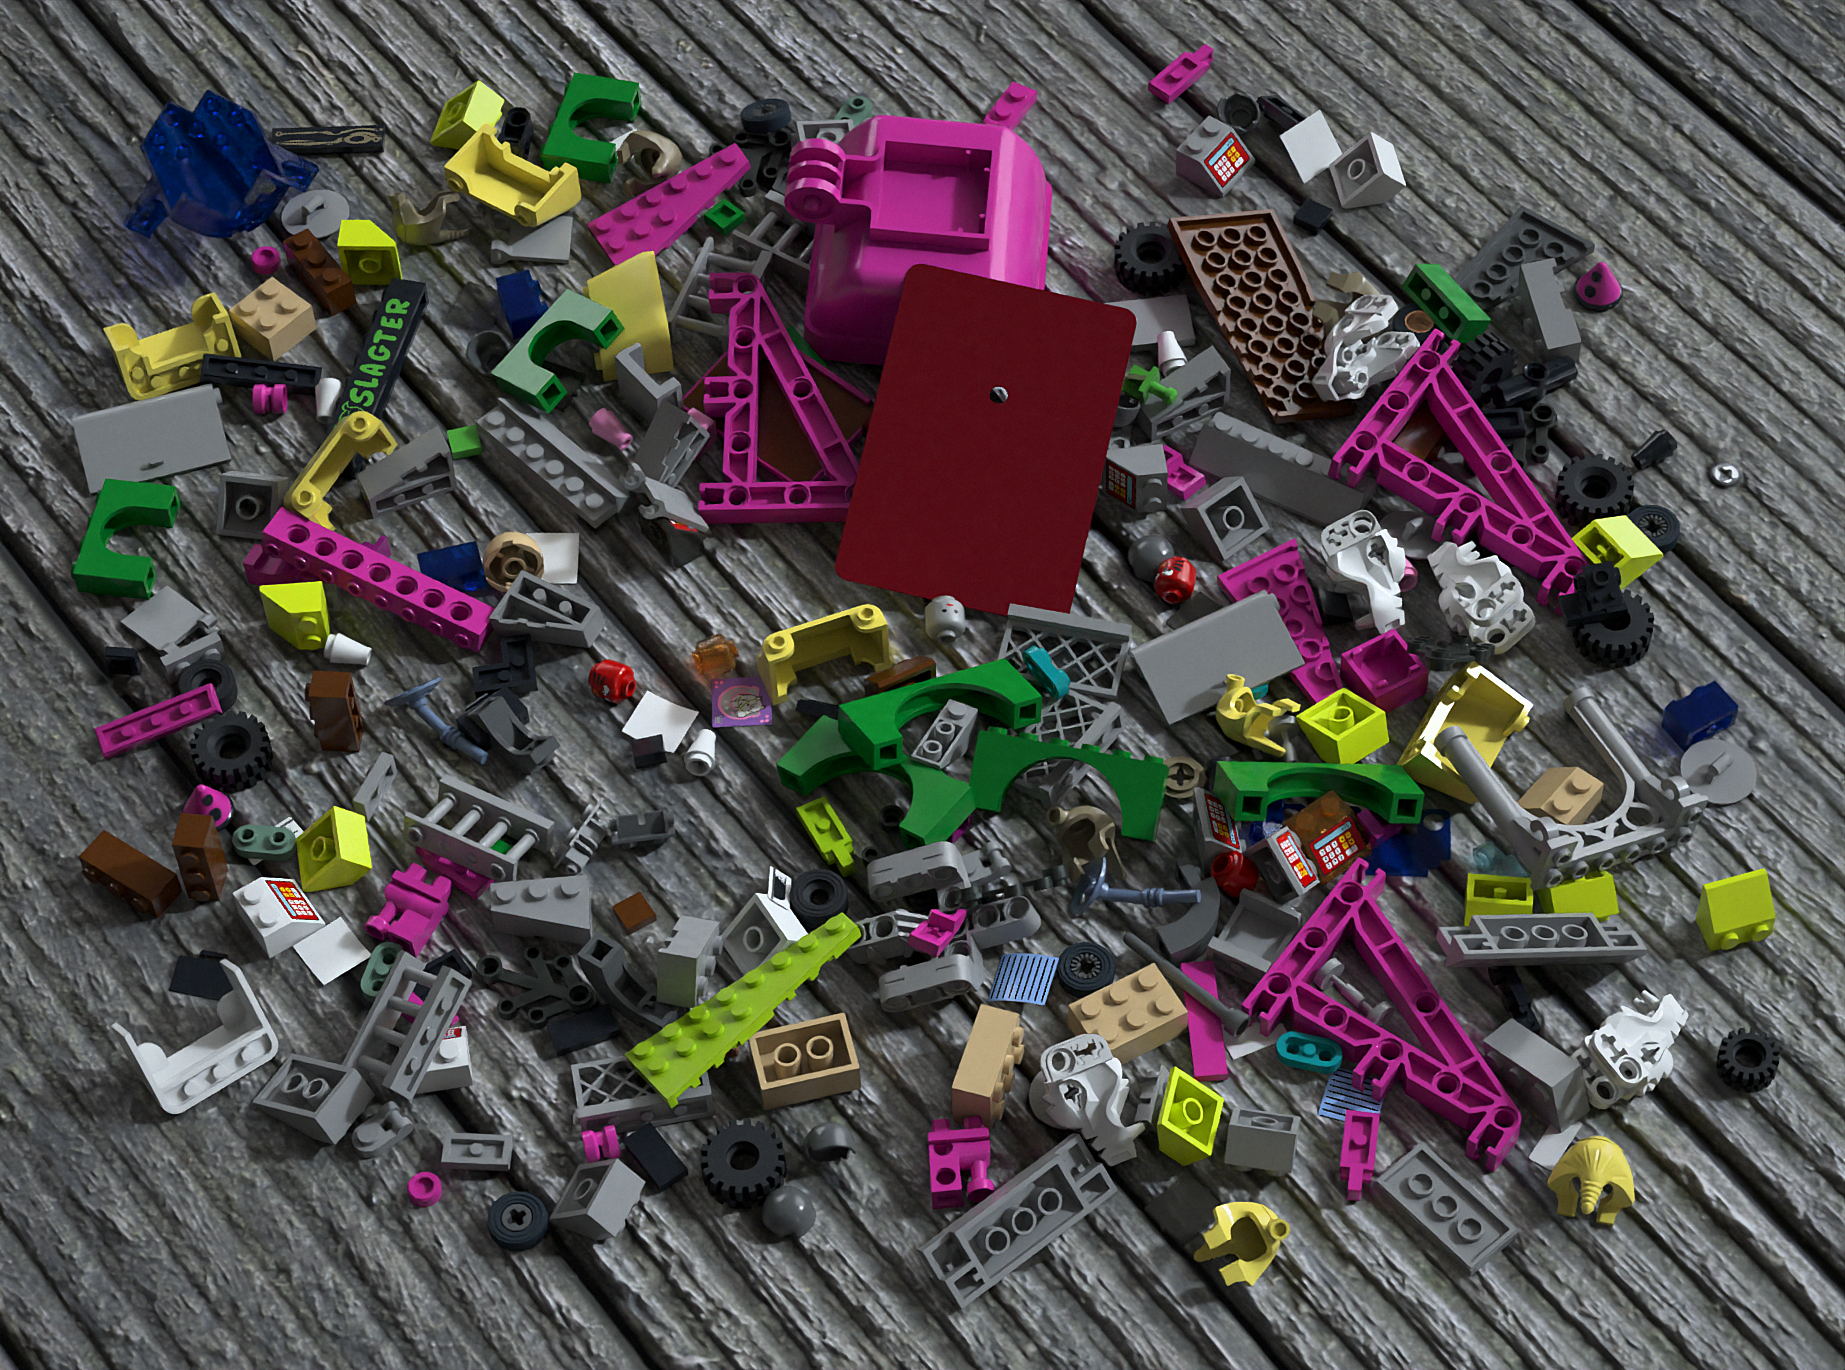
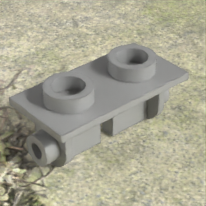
M1161 1065L1159 1072L1150 1071L1144 1077L1140 1100L1142 1102H1150V1104H1138L1134 1124L1143 1123L1145 1126V1130L1140 1135H1147L1149 1131H1154L1158 1136L1157 1122L1169 1078V1072L1164 1065Z

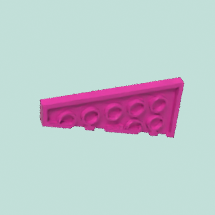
M734 143L587 224L589 232L613 266L642 252L654 251L656 256L661 250H667L697 221L696 216L704 208L708 210L715 203L714 199L722 191L729 190L751 168L749 160L738 145Z
M1295 538L1217 576V584L1232 603L1262 590H1266L1268 594L1273 593L1280 606L1278 613L1305 662V666L1288 673V675L1312 706L1343 688L1336 663L1332 659L1328 638L1323 631L1322 620L1311 585L1307 581L1303 560L1300 559L1298 553V545Z

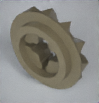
M1175 756L1163 761V764L1170 767L1165 791L1166 798H1177L1179 802L1183 798L1188 797L1193 800V788L1200 787L1203 789L1206 782V775L1201 764L1185 756ZM1180 771L1184 778L1182 786H1179L1176 781Z

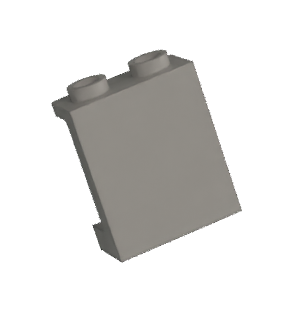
M639 343L623 349L615 356L619 393L649 425L662 399L684 411L681 384L673 377L659 386L645 372L643 348Z
M1243 888L1240 892L1239 904L1218 938L1213 936L1207 945V961H1213L1214 967L1257 985L1300 931L1301 914L1289 905H1281L1268 899L1260 892H1252Z

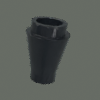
M1667 430L1654 431L1642 446L1631 455V460L1638 469L1642 470L1646 466L1673 456V451L1677 449V443Z

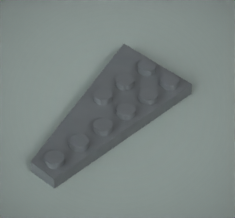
M1521 206L1453 280L1486 312L1517 295L1520 266L1522 264L1555 258L1557 264L1554 271L1555 274L1593 253L1595 244Z

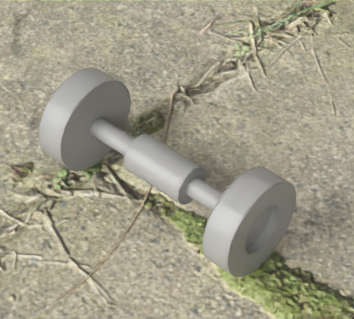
M1282 715L1273 718L1267 725L1269 737L1275 741L1284 742L1281 747L1286 750L1283 755L1285 763H1298L1294 744L1290 742V739L1296 737L1300 732V726L1296 717Z
M1336 958L1327 961L1317 972L1314 983L1322 990L1328 989L1335 983L1342 989L1341 994L1357 1008L1362 1007L1369 1013L1366 1019L1383 1028L1391 1019L1394 1009L1385 1001L1372 1008L1366 1003L1367 998L1350 983L1346 985L1339 979L1344 970V965Z

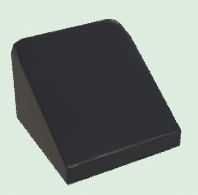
M1323 589L1317 590L1316 604L1322 620V626L1353 622L1346 594Z
M662 734L631 740L636 769L667 763Z

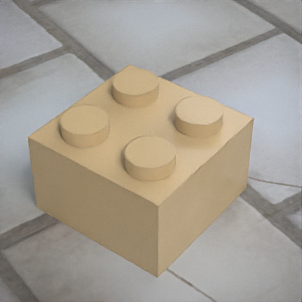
M273 277L269 278L229 310L234 332L274 362L317 328L312 305Z

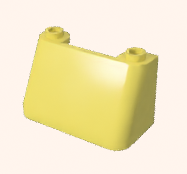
M484 123L444 166L447 185L453 191L461 192L517 220L525 227H536L573 209L581 200L576 167L565 162L560 168L555 166L548 172L512 154L510 143L505 141L501 144L494 136L497 133V128L487 123Z
M654 251L642 252L587 280V287H582L583 296L613 310L625 328L606 350L599 347V352L594 353L596 370H602L604 381L618 379L615 356L623 349L629 348L635 343H639L643 348L645 372L647 374L673 371L670 334Z
M215 292L201 296L192 303L191 315L194 322L138 340L134 329L128 324L120 323L103 328L107 342L131 397L136 400H144L199 383L204 353L241 358L229 315Z
M358 411L343 417L286 492L283 498V507L334 531L336 528L330 523L328 518L333 508L322 499L356 453L369 460L374 453L383 452L386 455H390L398 444L383 422L365 411Z
M866 604L767 636L757 654L756 662L759 675L773 706L788 701V687L790 685H797L795 672L850 654L855 665L861 664V661L868 662L873 665L875 672L890 668L887 622L878 607Z
M1475 661L1469 662L1449 677L1438 690L1396 765H1401L1415 782L1469 804H1473L1476 801L1479 802L1447 757H1442L1437 751V748L1434 746L1435 738L1446 728L1459 726L1491 768L1507 737L1514 731L1520 733L1529 722L1530 718L1527 714L1533 704Z

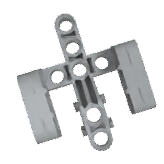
M950 842L932 843L874 860L867 865L870 898L878 902L891 901L937 888L939 911L949 915L955 914L956 909H963L962 903L955 904L954 899H957L955 891L972 887L962 856L956 846ZM1021 895L977 907L966 908L965 920L949 944L939 954V956L944 957L938 958L934 956L931 957L930 961L909 967L902 965L900 969L885 973L879 978L882 1009L887 1012H901L944 999H951L955 995H962L969 991H978L985 979L981 949L1034 934L1041 925L1039 914L1030 901ZM897 909L893 912L854 922L862 936L846 950V953L855 963L866 964L873 962L880 965L886 964V959L904 954L905 958L911 957L913 951L925 953L907 944L910 933L923 921H928L929 916Z

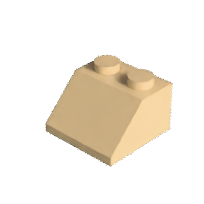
M1579 767L1548 768L1521 797L1517 804L1538 818L1547 816L1557 824L1583 825L1600 806L1604 783Z

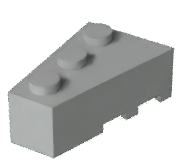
M1555 258L1522 264L1520 266L1517 297L1513 298L1515 312L1517 315L1521 314L1523 319L1524 332L1526 336H1531L1534 354L1536 358L1541 359L1543 364L1567 355L1575 362L1579 361L1582 343L1571 308H1565L1560 295L1565 293L1563 283L1557 284L1554 271L1557 267Z
M1213 346L1209 347L1159 382L1160 385L1168 389L1172 387L1177 390L1178 396L1176 401L1172 405L1167 406L1162 403L1163 399L1151 394L1145 404L1141 403L1140 410L1135 418L1136 422L1151 442L1216 414L1217 411L1220 412L1229 408L1231 369Z
M662 399L632 463L638 464L646 477L675 488L710 437V434L691 415ZM630 469L626 473V478L633 475ZM641 487L631 490L652 504Z
M439 426L434 427L357 474L361 494L373 519L458 488L451 451Z
M521 570L489 617L496 636L511 637L531 634L532 641L584 648L591 647L606 624L599 606Z
M587 875L490 883L491 913L496 932L535 939V936L553 939L554 943L564 944L566 941L581 944L583 947L593 937L591 894Z
M681 915L672 929L674 937H667L665 940V945L668 948H660L658 951L657 1002L694 1008L699 997L706 995L708 987L707 976H713L716 965L715 955H721L724 936L719 935L720 922Z
M1511 1018L1482 1040L1485 1051L1484 1059L1487 1065L1497 1072L1560 1133L1564 1132L1590 1111L1582 1065Z

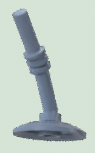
M441 676L383 702L385 706L409 705L410 709H414L416 714L440 736V740L443 743H446V745L454 750L460 749L481 764H485L489 760L490 756L487 752L467 740L465 734L452 725L447 726L426 706V703H428L426 696L438 686L442 680Z
M1102 857L1099 860L1094 858L1084 870L1085 876L1075 888L1071 902V913L1076 916L1081 915L1095 900L1099 902L1105 900L1142 904L1145 908H1150L1151 906L1153 908L1157 906L1164 907L1165 904L1199 903L1201 901L1200 890L1164 891L1163 888H1151V890L1145 888L1143 892L1108 888L1109 885L1104 882L1106 858Z

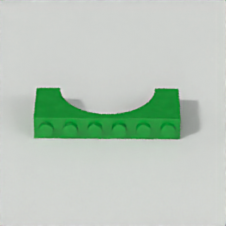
M1003 658L841 704L838 708V732L875 771L902 763L903 736L898 730L907 721L927 712L943 710L949 699L976 708L978 712L997 718L1013 730L1041 722L1042 695Z
M825 715L776 763L781 784L805 797L823 783L849 773L876 772L898 779L913 793V800L908 814L899 825L903 845L910 850L936 842H945L976 809L972 789L966 782L962 780L957 781L945 775L937 768H931L911 760V756L902 754V763L873 771L838 732V720H833Z
M989 726L988 731L979 730L969 779V786L972 789L976 809L1000 813L1009 789L1026 771L1051 760H1075L1088 764L1100 771L1112 785L1121 807V835L1127 838L1156 843L1170 770L1168 765L1163 764V758L1145 755L1144 760L1131 758V752L1113 749L1111 755L1101 753V747L1083 743L1081 749L1069 747L1070 741L1058 738H1051L1050 743L1038 741V735L1020 732L1019 737L1007 735V729Z
M1217 761L1213 792L1234 821H1265L1268 804L1280 799L1322 797L1341 800L1368 808L1382 816L1389 823L1420 824L1424 800L1423 791L1401 765Z

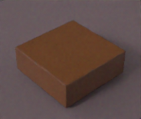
M641 892L612 906L614 915L628 935L657 920L655 912Z

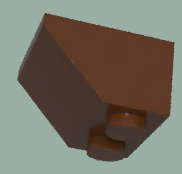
M918 655L912 659H905L882 672L873 673L864 679L865 698L936 678L935 661L932 658Z

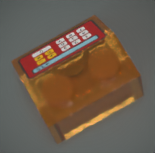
M1333 790L1282 823V828L1288 826L1289 830L1298 836L1301 842L1300 849L1306 859L1311 860L1315 865L1318 873L1317 878L1322 886L1348 870L1358 857L1364 859L1372 853V847L1353 810Z

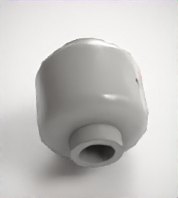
M939 596L934 598L925 607V630L930 638L937 640L941 644H949L965 632L964 607L955 598Z

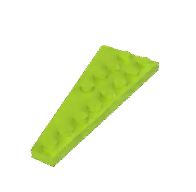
M843 912L830 918L825 924L804 935L799 941L782 952L775 954L756 969L747 972L745 976L730 986L721 989L716 995L704 1003L695 1006L690 1012L673 1023L666 1025L655 1035L638 1043L632 1050L624 1054L628 1063L672 1109L679 1104L677 1098L689 1087L695 1089L701 1084L699 1078L710 1067L718 1068L724 1062L723 1059L731 1048L736 1049L739 1045L742 1046L775 1016L773 1010L784 1000L790 1002L797 996L795 990L805 980L813 981L819 975L820 967L825 962L837 959L862 936L858 926Z

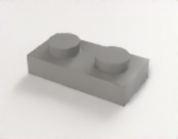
M215 631L160 657L164 674L169 683L172 684L180 680L183 671L192 663L204 659L221 661L226 658L222 641Z
M382 752L377 761L372 762L369 766L367 777L362 786H358L353 793L352 803L354 804L355 812L365 816V821L369 822L397 775L393 755Z
M445 1132L441 1158L442 1168L509 1171L513 1147L512 1135Z

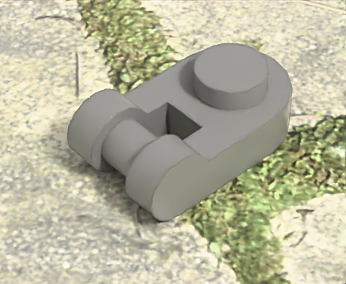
M997 841L988 842L981 849L962 856L972 887L984 885L1004 877L1011 871L1010 863L1001 856L1002 849ZM990 861L991 866L984 868L982 864Z
M393 1101L387 1102L380 1108L377 1114L354 1130L352 1134L353 1147L361 1157L374 1158L409 1135L414 1128L413 1123L407 1117H402L399 1114L400 1109ZM390 1123L392 1128L385 1132L383 1127Z

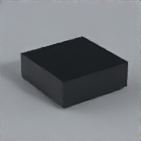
M1307 198L1293 216V224L1319 234L1332 217L1333 209Z
M106 646L104 657L110 674L140 675L142 665L136 648Z

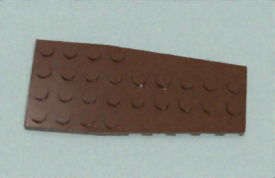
M1263 209L1170 218L1167 228L1198 293L1274 423L1353 415L1357 408L1356 403H1351V400L1348 398L1338 401H1322L1311 383L1327 358L1324 349L1326 337L1322 329L1323 323L1312 316L1316 300L1306 274L1274 210Z

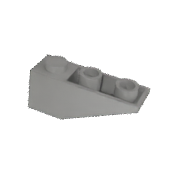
M949 699L911 755V760L940 770L962 757L975 739L978 709Z

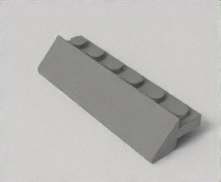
M497 398L498 406L476 421L477 430L497 446L498 454L575 519L581 516L592 527L597 528L613 515L620 519L641 503L640 497L631 490L625 489L616 477L522 400Z
M1217 411L1208 425L1203 424L1188 465L1217 480H1221L1224 477L1243 476L1252 495L1324 527L1356 511L1364 510L1378 488L1376 480L1365 475L1355 489L1346 486L1350 474L1347 472L1348 467L1343 466L1339 470L1340 478L1334 480L1328 476L1332 460Z
M1593 913L1472 915L1469 926L1438 927L1436 935L1437 941L1447 956L1445 968L1627 963L1646 955L1648 950L1636 931H1624L1620 923H1599Z
M1072 1133L917 1249L931 1273L929 1278L959 1309H963L1118 1190L1103 1164L1094 1160L1080 1134Z

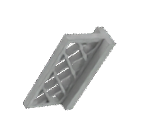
M1010 603L1007 614L1008 621L998 660L1003 658L1009 660L1017 656L1023 664V667L1017 671L1030 684L1042 686L1025 665L1021 652L1034 644L1039 649L1041 647L1044 648L1040 643L1041 640L1048 636L1056 637L1061 645L1048 652L1050 657L1052 658L1065 650L1073 661L1060 669L1066 673L1077 666L1084 678L1076 683L1071 682L1068 686L1069 689L1081 694L1117 699L1127 653L1132 643V625ZM1013 630L1026 632L1031 639L1016 647L1011 640ZM1077 642L1087 643L1091 650L1077 658L1070 647ZM1109 647L1121 649L1119 657L1110 663H1107L1100 653ZM1096 656L1103 667L1089 674L1081 663ZM1052 660V664L1059 670V668L1056 666V664H1055L1054 661ZM1108 672L1113 679L1112 688L1098 687L1094 679Z
M1069 689V693L1061 699L1056 700L1052 698L1041 710V722L1027 726L1023 732L1038 735V741L1041 742L1057 737L1065 740L1064 736L1082 732L1083 736L1078 741L1069 743V747L1081 749L1082 743L1101 747L1100 752L1104 753L1126 728L1122 706L1113 702L1106 706ZM1065 699L1077 705L1075 708L1058 711L1059 705ZM1093 712L1100 714L1096 720L1083 721L1082 715ZM1079 716L1080 724L1062 727L1061 719ZM1057 720L1059 728L1040 732V727L1044 723ZM1062 759L1059 763L1047 765V762H1044V766L1031 768L1014 782L1012 787L1040 799L1043 807L1049 810L1053 806L1058 807L1092 766L1068 759ZM1046 774V779L1039 787L1028 783L1027 778Z
M625 1056L571 1065L582 1132L587 1130L598 1132L602 1131L605 1126L614 1125L616 1133L640 1129L649 1122L653 1126L715 1116L707 1071L699 1078L703 1085L697 1086L695 1089H686L677 1098L679 1104L671 1109L658 1094L650 1093L653 1089L648 1083L643 1089L632 1084L639 1074L628 1063ZM627 1067L632 1070L625 1079L613 1074L618 1068ZM590 1073L599 1075L592 1085L580 1080L579 1076ZM607 1080L618 1085L610 1095L599 1090ZM625 1090L636 1095L634 1098L617 1099ZM592 1096L603 1100L601 1104L584 1106Z

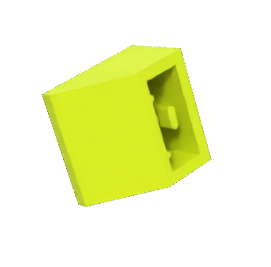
M1625 515L1593 520L1571 538L1589 565L1613 561L1614 567H1618L1621 574V585H1619L1621 590L1664 557L1663 553Z
M1468 873L1465 891L1464 926H1469L1472 915L1532 914L1533 890L1530 887L1531 879Z

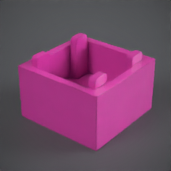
M1394 628L1341 654V679L1354 694L1385 711V714L1427 693L1429 671L1415 654L1407 653L1406 642Z

